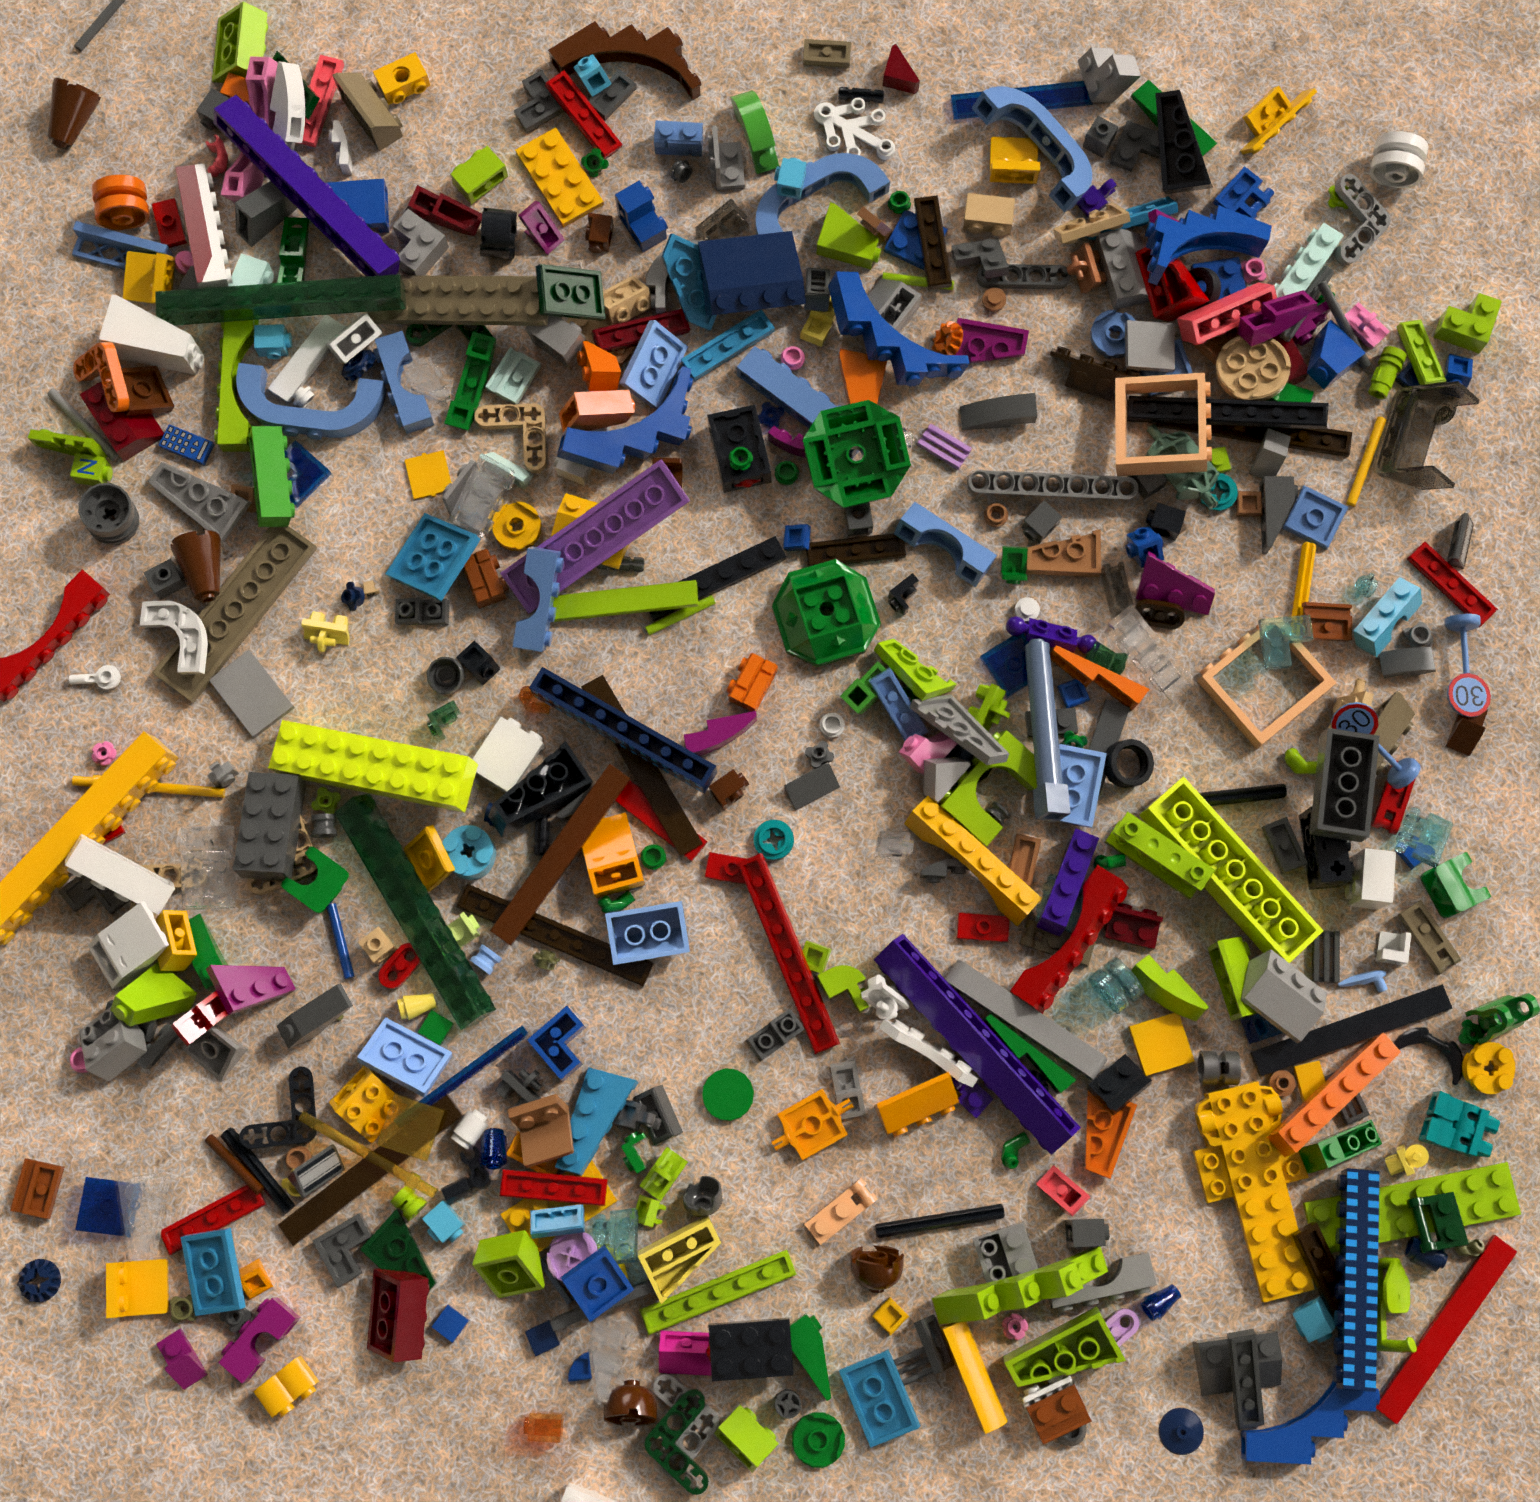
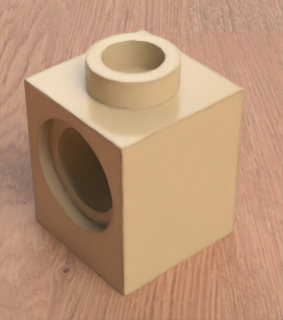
M379 926L358 942L370 959L378 966L398 949L386 932Z

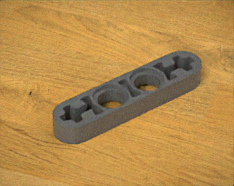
M1008 264L1009 272L1017 274V281L1009 282L1005 275L1001 276V281H998V277H992L990 281H987L980 267L977 274V282L981 287L988 289H1063L1068 285L1071 275L1067 273V267L1063 265ZM1037 272L1042 276V280L1033 282L1030 280L1029 274ZM1046 272H1049V282H1046ZM1057 273H1061V276L1064 277L1061 282L1055 277Z

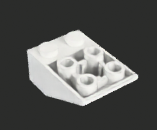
M144 901L137 904L98 933L88 945L112 989L137 979L146 972L169 946L166 935L160 930L152 911L148 909Z

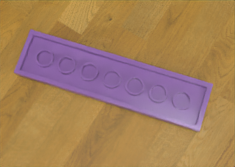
M662 459L537 546L539 548L561 551L560 558H564L562 572L558 573L557 582L560 583L559 593L690 502ZM525 555L500 574L529 614L538 608L540 593L534 580L524 573Z

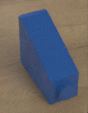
M1330 320L1315 337L1307 374L1323 389H1326L1352 369L1366 352L1337 324Z

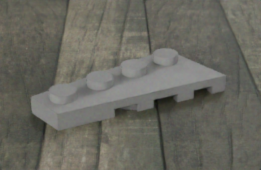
M164 462L160 463L148 480L152 486L206 530L217 532L220 535L221 541L227 539L252 504L251 501Z
M952 695L936 696L923 701L921 699L912 700L910 709L986 765L1007 761L1009 753Z

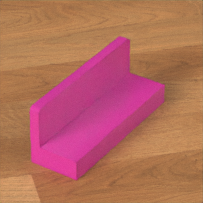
M661 1331L659 1373L712 1376L711 1364L706 1355V1349L709 1345V1333Z

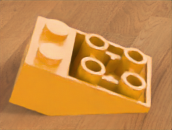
M626 812L603 818L582 847L596 899L645 885Z

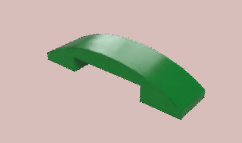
M472 332L466 351V363L454 401L451 400L445 425L469 431L488 380L496 338Z

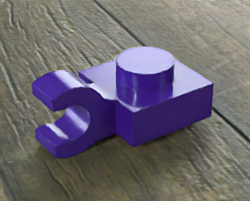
M1110 178L1098 190L1092 185L1076 205L1089 218V212L1095 209L1101 211L1106 207V204H1108L1106 198L1116 191L1114 188L1117 187V184Z
M954 1077L951 1078L955 1089L961 1094L958 1097L959 1104L974 1118H977L993 1098L977 1083L972 1088L957 1081Z

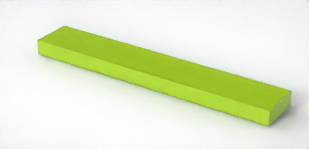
M696 580L558 595L557 598L554 597L553 607H556L554 622L699 606Z
M786 1249L667 1298L662 1305L659 1301L639 1309L648 1335L797 1274Z

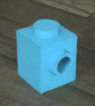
M593 54L582 58L573 67L592 97L612 84Z
M783 158L781 167H776L774 181H777V195L795 199L801 198L807 162H803L798 158Z
M284 324L254 325V349L259 357L275 360L280 359L281 356H288V348H292V335L287 332Z
M441 1201L422 1218L430 1227L427 1230L428 1234L436 1242L440 1240L442 1243H446L450 1240L453 1243L464 1233L462 1228L466 1224L446 1201Z
M1320 1296L1298 1306L1293 1312L1299 1334L1302 1337H1306L1309 1343L1315 1340L1321 1343L1333 1336L1332 1332L1336 1326Z

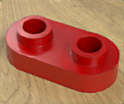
M413 943L401 945L380 969V983L388 989L401 987L422 963V950ZM409 952H413L415 955L412 961L406 960V955ZM391 972L397 973V979L394 981L389 980Z

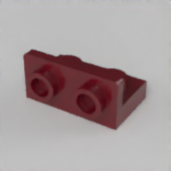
M1119 903L1113 911L1111 920L1106 924L1104 938L1154 950L1163 917L1157 916L1158 912L1154 910L1142 909V912L1132 910L1133 906Z

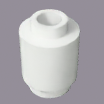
M476 1109L473 1112L467 1110L453 1129L455 1133L451 1138L468 1150L471 1145L474 1146L489 1126L485 1122L487 1117Z

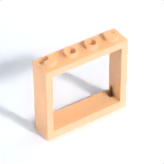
M1205 373L1115 378L1117 476L1207 472V461H1212V447H1207V440H1212L1211 425H1206V419L1211 418V403L1206 404V397H1211L1210 382H1205ZM1198 390L1199 453L1127 457V394Z
M1277 615L1271 620L1265 618L1256 626L1258 631L1252 636L1249 633L1245 634L1237 641L1239 646L1232 651L1231 648H1228L1218 657L1221 661L1215 666L1212 663L1207 665L1200 671L1202 676L1197 681L1256 749L1267 742L1337 683ZM1273 630L1320 684L1260 732L1213 677L1268 632Z

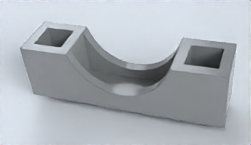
M1140 1253L1119 1258L1118 1268L1109 1281L1097 1286L1084 1284L1083 1289L1068 1297L1048 1299L1050 1307L1057 1308L1058 1312L1073 1309V1304L1083 1302L1084 1306L1098 1304V1298L1106 1296L1109 1297V1300L1124 1298V1292L1134 1290L1135 1295L1150 1292V1287L1157 1285L1149 1253Z

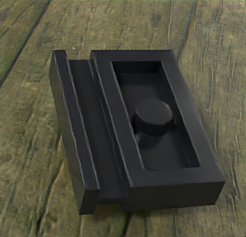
M1124 1054L1089 1083L1087 1090L1115 1115L1150 1086L1152 1080L1147 1078L1143 1071Z

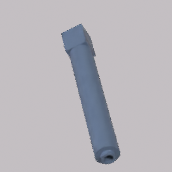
M1032 639L1025 645L1024 649L1037 788L1033 790L1035 820L1058 822L1071 813L1068 785L1063 784L1050 645L1044 642L1043 639Z

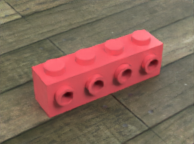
M1258 282L1178 317L1177 321L1182 341L1193 343V345H1200L1207 342L1210 338L1226 334L1229 330L1239 327L1240 317L1261 311L1263 302L1277 298L1275 286Z

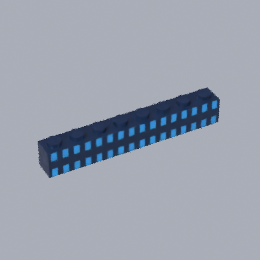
M544 667L540 669L529 687L532 695L704 794L717 774L716 765Z
M1347 1168L1342 1170L1341 1174L1337 1177V1190L1341 1191L1340 1201L1337 1202L1336 1215L1340 1217V1228L1336 1230V1244H1340L1339 1255L1335 1259V1269L1339 1272V1283L1336 1282L1334 1290L1335 1298L1338 1299V1310H1335L1334 1325L1338 1327V1338H1335L1333 1343L1334 1354H1337V1366L1333 1368V1381L1337 1383V1389L1376 1392L1380 1171Z

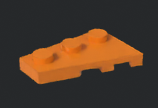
M1088 1091L1085 1168L1087 1171L1111 1179L1137 1104L1129 1102L1113 1115L1107 1106L1105 1107Z

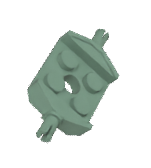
M1155 424L1147 428V432L1155 442L1149 448L1146 456L1199 453V447L1183 431L1162 434ZM1207 461V472L1164 474L1176 489L1175 498L1177 500L1200 498L1207 504L1209 509L1215 508L1218 505V501L1211 495L1210 491L1218 480L1220 473L1210 461Z

